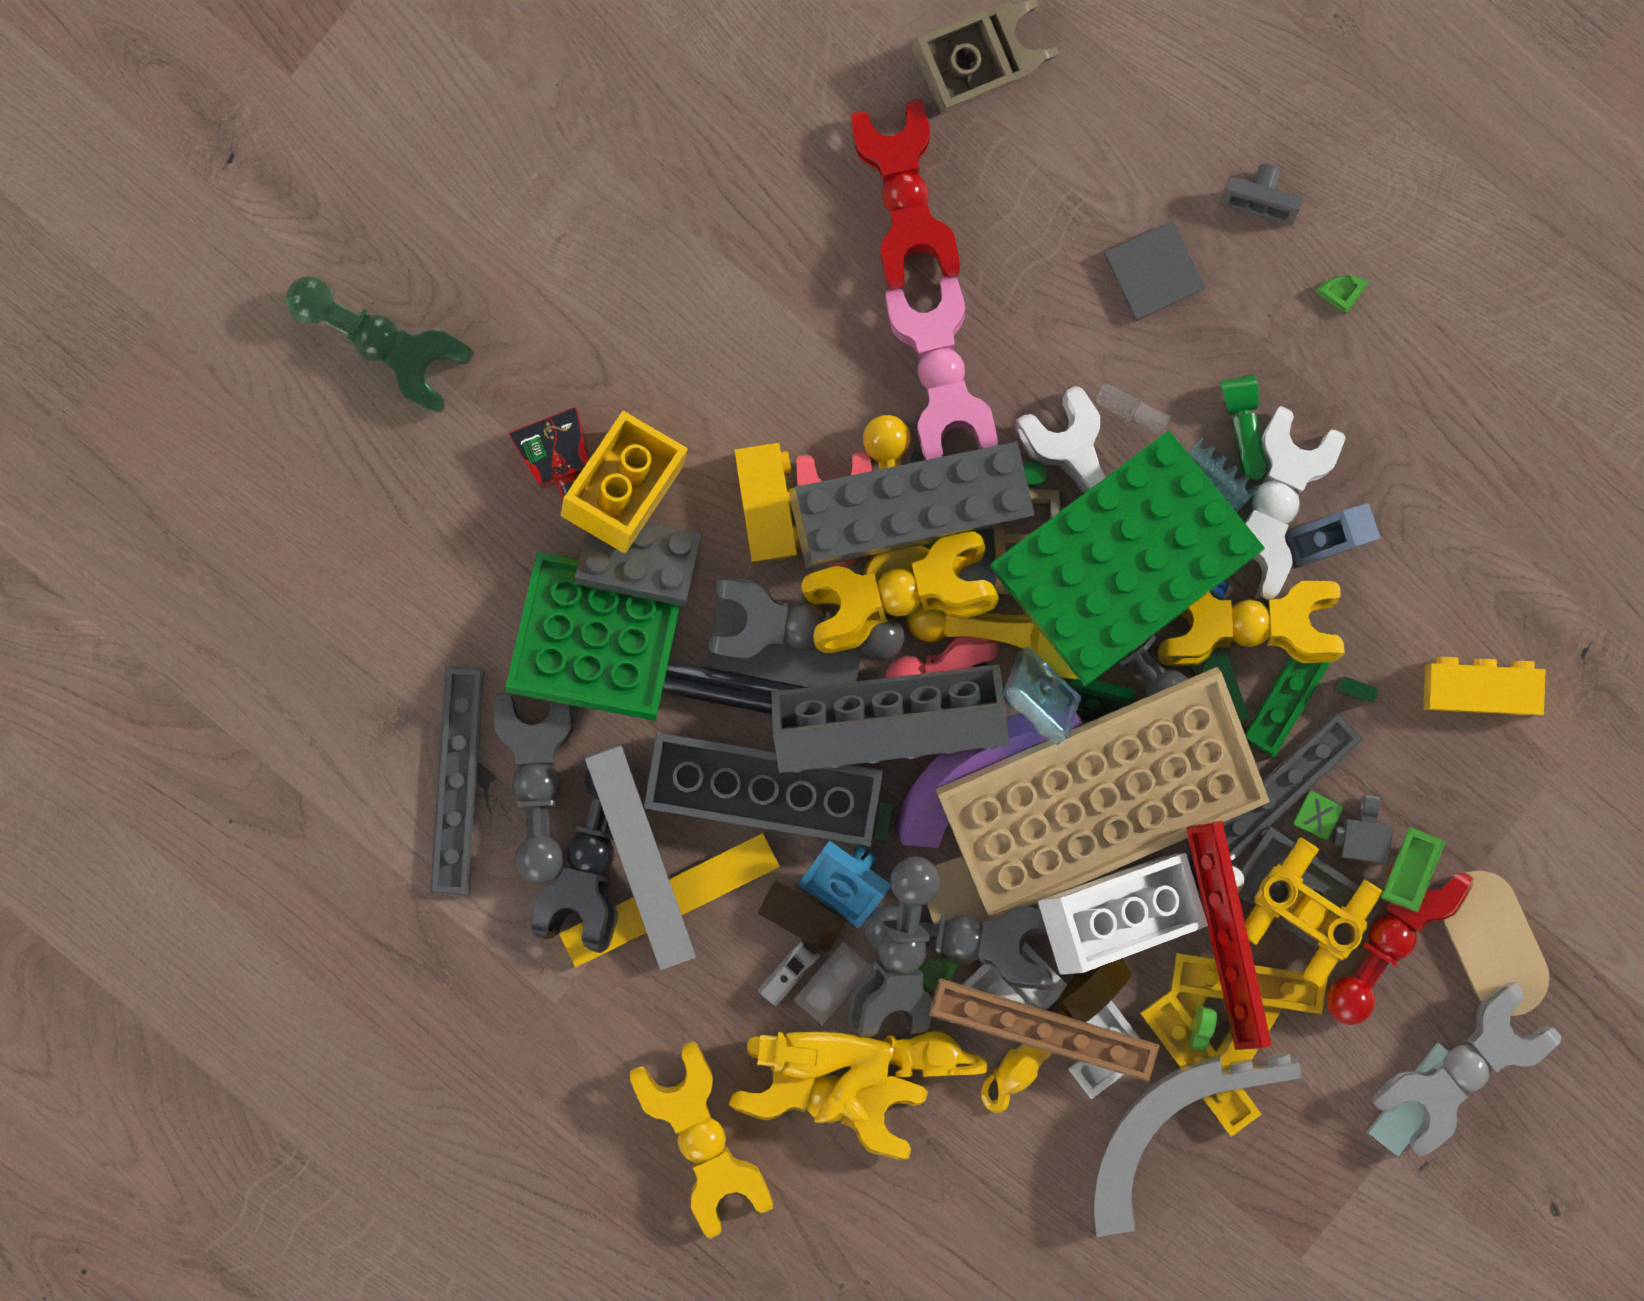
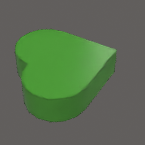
M1202 1005L1196 1006L1189 1036V1049L1200 1052L1206 1050L1217 1022V1013L1212 1008Z

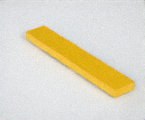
M764 833L669 879L681 915H684L780 866ZM634 897L616 905L618 919L612 941L608 949L602 953L593 952L584 946L582 942L583 922L559 933L575 968L647 933Z

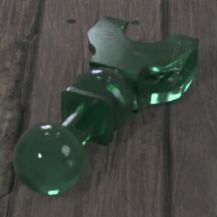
M301 277L295 280L286 292V308L296 321L307 325L324 321L348 335L346 343L350 346L353 344L360 356L373 362L383 361L385 366L395 371L397 384L406 399L433 413H441L445 407V402L439 393L426 384L424 378L426 367L433 360L439 358H446L459 364H466L474 356V352L470 347L442 330H427L420 334H410L402 329L399 331L396 323L387 316L369 314V311L363 309L360 315L335 302L330 286L318 277Z

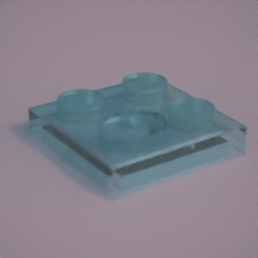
M1028 646L1017 654L1002 694L1013 709L1020 711L1034 724L1035 729L1042 736L1048 737L1056 746L1068 738L1081 696Z

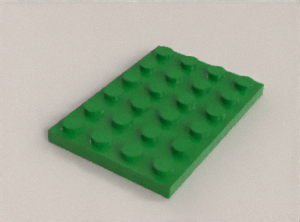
M1168 430L992 562L990 569L1086 687L1262 553L1265 547L1176 437Z

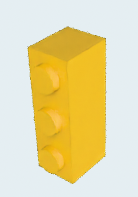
M779 443L735 449L752 564L797 558L796 549L801 548L797 527L792 526L790 511H793L789 496L794 488H786L784 475L792 473L788 451L781 452Z
M1436 657V663L1425 665L1423 710L1531 716L1544 715L1546 669H1535V662L1512 661L1511 667H1497V660L1474 659V665H1459V658Z

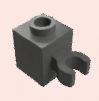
M1362 795L1359 821L1342 819V825L1335 827L1333 848L1338 849L1337 857L1388 864L1393 826L1376 824L1381 797Z

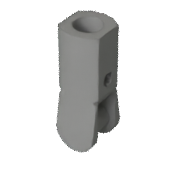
M803 939L789 952L757 989L775 1007L820 957L818 952L814 955L804 946L806 942ZM793 957L804 965L798 974L786 965Z

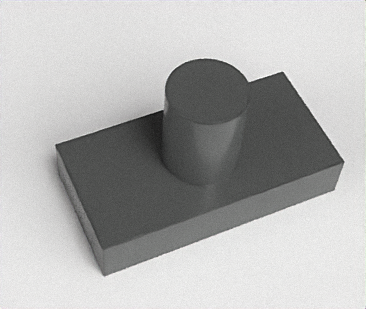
M1261 164L1258 167L1254 183L1230 176L1223 191L1220 205L1292 225L1300 210L1303 197L1277 190L1280 169L1274 165Z

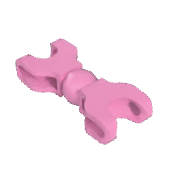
M956 276L941 278V302L936 309L928 313L917 312L910 308L905 299L904 292L900 288L886 290L885 294L892 333L901 342L915 349L919 361L917 367L918 378L927 389L929 404L922 412L917 425L918 440L924 460L942 457L941 440L945 433L954 428H963L973 433L979 449L997 446L998 444L991 408L984 401L972 396L967 391L965 381L963 380L965 364L961 356L955 352L954 336L960 330L965 318V302Z

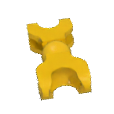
M963 532L940 538L931 547L928 555L923 560L911 563L913 572L905 568L892 569L884 573L878 582L874 573L862 576L841 566H833L805 576L801 583L803 595L810 603L815 605L834 603L841 607L834 617L819 623L814 629L815 647L823 653H835L856 648L868 638L871 629L875 625L888 622L886 613L895 617L907 616L915 612L921 603L924 612L937 609L958 619L973 617L994 609L999 597L997 590L990 582L986 580L964 581L958 578L964 568L979 562L984 556L985 544L982 536L976 532Z
M1301 581L1292 587L1282 599H1270L1267 607L1259 601L1250 599L1238 602L1232 607L1231 600H1218L1209 592L1180 614L1188 621L1191 630L1185 636L1169 638L1163 641L1157 650L1158 660L1163 665L1196 666L1205 661L1215 649L1230 647L1232 640L1238 645L1249 648L1260 645L1267 640V646H1279L1285 649L1292 658L1301 663L1337 661L1345 654L1342 638L1338 635L1318 632L1311 626L1308 616L1313 611L1332 608L1336 605L1341 597L1340 586L1333 581Z
M757 1036L749 1038L746 1046L751 1057L758 1059L760 1037ZM770 1066L773 1072V1084L768 1090L761 1094L745 1091L736 1092L731 1096L729 1106L735 1111L765 1121L778 1118L786 1111L795 1110L804 1113L806 1109L815 1118L826 1098L833 1092L840 1077L826 1074L810 1079L796 1078L786 1075L782 1070L774 1072V1067ZM889 1076L887 1077L886 1084L863 1088L856 1094V1098L869 1117L868 1121H853L841 1114L826 1123L841 1120L840 1124L851 1127L856 1132L861 1145L870 1153L900 1161L907 1160L911 1153L910 1144L906 1140L889 1133L884 1124V1114L888 1107L894 1104L921 1105L926 1101L928 1091L915 1083Z
M690 1041L682 1047V1059L687 1073L685 1079L677 1086L667 1088L658 1085L651 1077L648 1069L644 1067H636L630 1070V1081L644 1112L656 1119L666 1120L671 1124L675 1133H678L677 1142L680 1152L686 1159L693 1162V1170L697 1180L691 1191V1209L705 1236L711 1239L722 1232L717 1205L719 1200L726 1194L737 1192L746 1195L755 1210L760 1213L773 1209V1200L759 1168L746 1160L735 1158L732 1156L727 1145L725 1146L726 1136L724 1129L718 1121L711 1118L710 1110L706 1103L712 1089L713 1074L698 1044Z

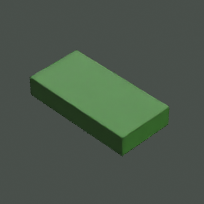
M1409 827L1381 899L1418 913L1446 841Z

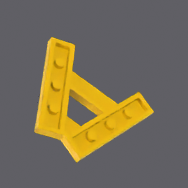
M1175 953L1170 991L1140 1012L1144 1020L1180 1068L1201 1059L1220 1055L1223 1070L1230 1069L1229 1064L1232 1062L1252 1060L1258 1049L1235 1050L1230 1027L1216 1051L1210 1043H1208L1206 1050L1203 1052L1189 1049V1036L1196 1006H1203L1207 997L1224 998L1215 959ZM1254 965L1269 1031L1283 1008L1322 1014L1327 979L1320 988L1301 976L1303 972ZM1243 1088L1224 1091L1202 1098L1231 1137L1262 1115Z

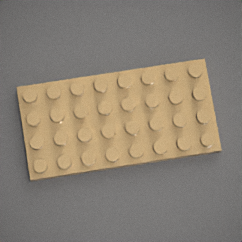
M1218 667L935 789L990 921H997L1003 918L1007 912L1019 906L1030 907L1037 904L1039 900L1067 891L1188 838L1187 826L1214 821L1225 822L1270 802L1224 677Z

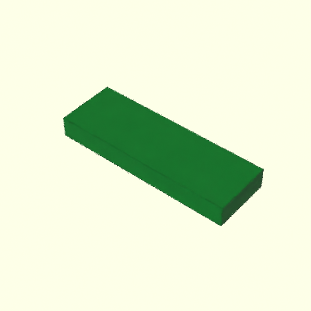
M1289 655L1244 731L1247 742L1270 757L1275 758L1331 662L1301 663Z

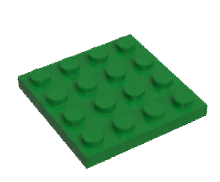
M537 551L507 677L505 693L656 721L680 606L575 584V575L579 559Z

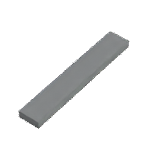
M621 744L585 756L660 970L696 958Z

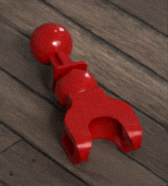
M1394 863L1391 865L1388 871V878L1390 876ZM1458 873L1442 889L1434 891L1427 889L1418 913L1390 902L1386 908L1388 913L1378 917L1371 925L1368 933L1369 944L1364 942L1362 945L1369 953L1354 976L1340 978L1330 986L1326 996V1005L1331 1016L1336 1021L1345 1025H1357L1367 1020L1375 1007V995L1372 989L1388 964L1396 969L1398 968L1399 964L1396 961L1406 958L1414 950L1417 943V932L1421 933L1428 923L1443 921L1455 916L1470 893L1474 878L1467 873Z

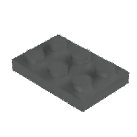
M646 523L627 553L624 554L586 531L575 575V584L686 607L702 534Z
M1268 827L1240 869L1244 876V886L1238 893L1239 898L1255 907L1256 904L1253 903L1255 900L1254 896L1259 890L1261 881L1269 875L1274 866L1283 864L1296 843L1272 827ZM1317 857L1313 858L1301 877L1304 880L1302 882L1304 885L1339 908L1342 906L1346 908L1359 888V885ZM1280 880L1273 882L1269 888L1271 899L1275 902H1280L1286 898L1288 893L1286 884ZM1279 917V919L1274 918L1273 921L1315 949H1319L1317 940L1282 917ZM1344 923L1338 924L1335 927L1333 937L1336 936Z

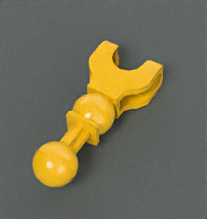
M881 415L872 419L867 424L863 433L865 451L872 459L878 461L879 469L901 465L900 459L907 453L911 444L909 428L900 418L892 415ZM924 545L873 555L866 563L863 575L874 573L878 582L884 573L892 569L905 568L913 572L911 563L923 560L928 555L930 549Z

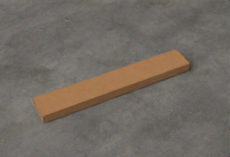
M942 978L938 980L928 1013L929 1016L1147 1082L1150 1080L1160 1046L1150 1041Z

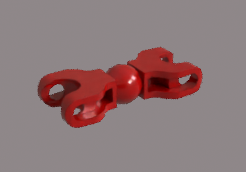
M919 98L909 100L906 103L905 116L907 124L901 132L893 136L882 135L877 132L866 111L851 114V127L857 156L864 164L874 168L880 174L883 184L881 190L882 201L885 208L891 212L892 227L883 238L880 246L881 264L887 286L890 290L899 289L904 286V263L909 256L917 252L928 253L935 257L941 273L945 277L959 276L960 261L954 232L945 223L936 220L931 215L927 204L929 188L925 180L919 175V159L926 153L930 143V126L923 101Z

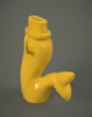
M778 1032V1036L761 1034L757 1065L774 1067V1072L782 1070L788 1076L805 1079L820 1077L850 1066V1070L838 1080L833 1092L824 1101L814 1122H829L841 1114L850 1120L864 1122L868 1121L869 1117L856 1098V1094L863 1088L886 1084L890 1043L873 1038L835 1032H790L785 1034V1036L783 1032Z

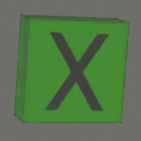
M1308 790L1292 824L1327 841L1344 807Z

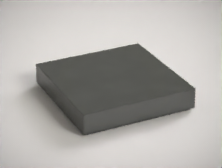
M1173 220L1104 253L1135 321L1205 289Z

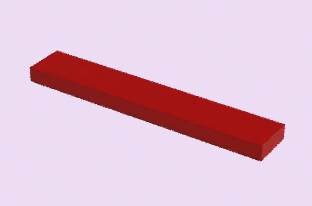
M1223 821L1187 826V835L1235 1050L1261 1049L1271 1046Z

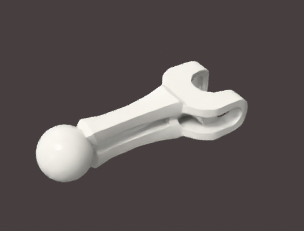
M1073 386L1066 390L1062 398V405L1069 420L1067 431L1060 433L1048 431L1039 422L1037 417L1031 414L1023 415L1016 419L1015 431L1032 460L1043 465L1059 466L1084 494L1106 478L1093 445L1100 430V415L1085 391L1080 387Z

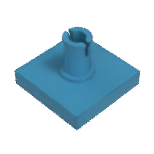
M829 840L797 885L859 929L886 895L891 884L869 869L877 859L874 851L871 850L864 860L861 859L868 848L867 846L857 845L853 853L849 855Z

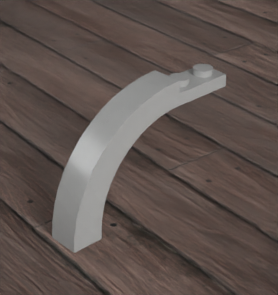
M1281 1053L1268 1056V1062L1253 1065L1252 1060H1240L1230 1063V1069L1223 1070L1221 1058L1218 1055L1185 1065L1164 1076L1149 1087L1122 1116L1111 1134L1103 1153L1094 1198L1096 1236L1102 1237L1135 1231L1132 1186L1136 1168L1150 1139L1172 1115L1192 1102L1212 1094L1300 1079L1302 1074L1299 1058H1290V1053Z

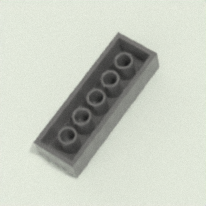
M1018 442L796 486L789 495L806 569L937 542L940 538L963 532L982 533L1025 524L1035 516Z
M999 664L771 692L773 738L779 773L790 771L798 773L807 769L823 767L839 768L848 764L864 762L879 763L883 760L897 758L914 759L922 755L954 754L963 750L994 749L998 746L1010 745Z
M656 733L644 808L871 846L883 771L844 765L839 768L823 767L807 769L798 773L791 771L779 773L775 752Z

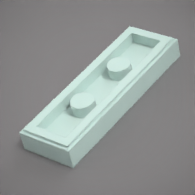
M1436 1043L1415 1072H1428L1436 1065L1442 1067L1449 1051L1439 1043ZM1407 1101L1392 1111H1382L1367 1130V1133L1399 1157L1410 1143L1411 1136L1423 1123L1424 1112L1421 1105L1415 1101Z

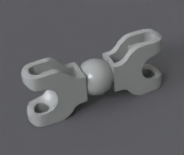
M1517 982L1504 984L1479 1004L1476 1013V1029L1466 1039L1468 1044L1459 1045L1450 1050L1444 1059L1442 1067L1436 1065L1428 1072L1423 1073L1415 1071L1398 1072L1374 1094L1372 1102L1382 1111H1392L1407 1101H1415L1421 1105L1424 1112L1423 1123L1410 1138V1147L1417 1156L1431 1153L1454 1134L1458 1121V1107L1468 1098L1464 1093H1471L1481 1089L1489 1080L1491 1070L1498 1073L1507 1065H1517L1520 1067L1535 1066L1560 1043L1561 1035L1555 1028L1547 1026L1540 1027L1525 1037H1519L1514 1034L1510 1026V1017L1524 997L1523 990Z

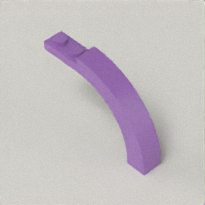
M1049 709L1015 714L1007 717L1010 745L998 746L994 749L963 750L954 754L941 753L919 776L899 810L894 826L902 844L939 848L949 822L935 789L1084 725L1076 711Z

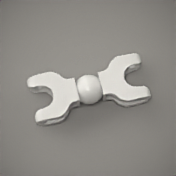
M1280 406L1273 413L1261 438V447L1264 452L1267 472L1263 480L1264 483L1258 486L1253 494V511L1248 515L1245 522L1265 547L1263 552L1256 556L1254 560L1259 563L1262 570L1258 592L1262 598L1267 600L1274 599L1279 594L1293 564L1291 551L1285 542V534L1289 526L1287 524L1293 521L1298 514L1300 506L1298 496L1304 491L1307 483L1321 479L1334 468L1345 441L1344 433L1331 430L1323 437L1318 448L1311 451L1300 449L1292 442L1289 434L1294 418L1293 412L1283 406Z

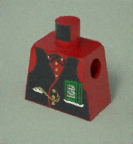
M576 406L509 432L512 442L539 486L543 489L556 484L562 501L577 479V475L581 473L589 461L581 418Z

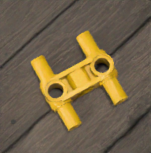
M1299 838L1283 864L1274 866L1269 875L1261 881L1259 890L1254 896L1255 900L1253 903L1256 905L1247 917L1245 926L1249 941L1255 945L1258 944L1275 917L1278 919L1282 917L1317 940L1319 949L1301 976L1321 988L1338 960L1343 961L1344 958L1347 959L1351 951L1360 944L1362 934L1367 928L1368 922L1365 919L1383 891L1367 880H1363L1346 908L1343 906L1339 908L1302 883L1304 880L1301 877L1319 849L1307 840ZM1280 880L1286 884L1288 893L1284 900L1275 902L1269 895V888L1273 882ZM1341 923H1346L1351 929V937L1344 944H1338L1333 937L1335 927Z

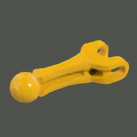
M921 603L915 612L906 616L910 632L921 641L937 642L946 636L996 640L1033 652L1040 666L1051 676L1078 679L1027 614L1005 615L986 612L973 617L958 619L937 609L924 612Z

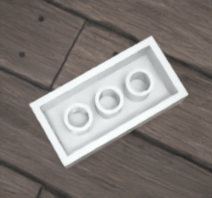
M1186 853L1161 856L1038 901L1060 975L1084 973L1208 926Z

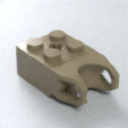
M1036 0L1024 3H1002L915 39L911 44V48L940 115L1026 79L1039 65L1059 55L1056 47L1030 50L1023 47L1016 39L1015 28L1017 22L1024 15L1039 7ZM958 55L961 56V60L967 58L970 62L965 70L956 64Z

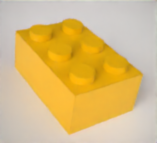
M622 411L564 496L560 516L626 554L682 470L688 448L629 413Z

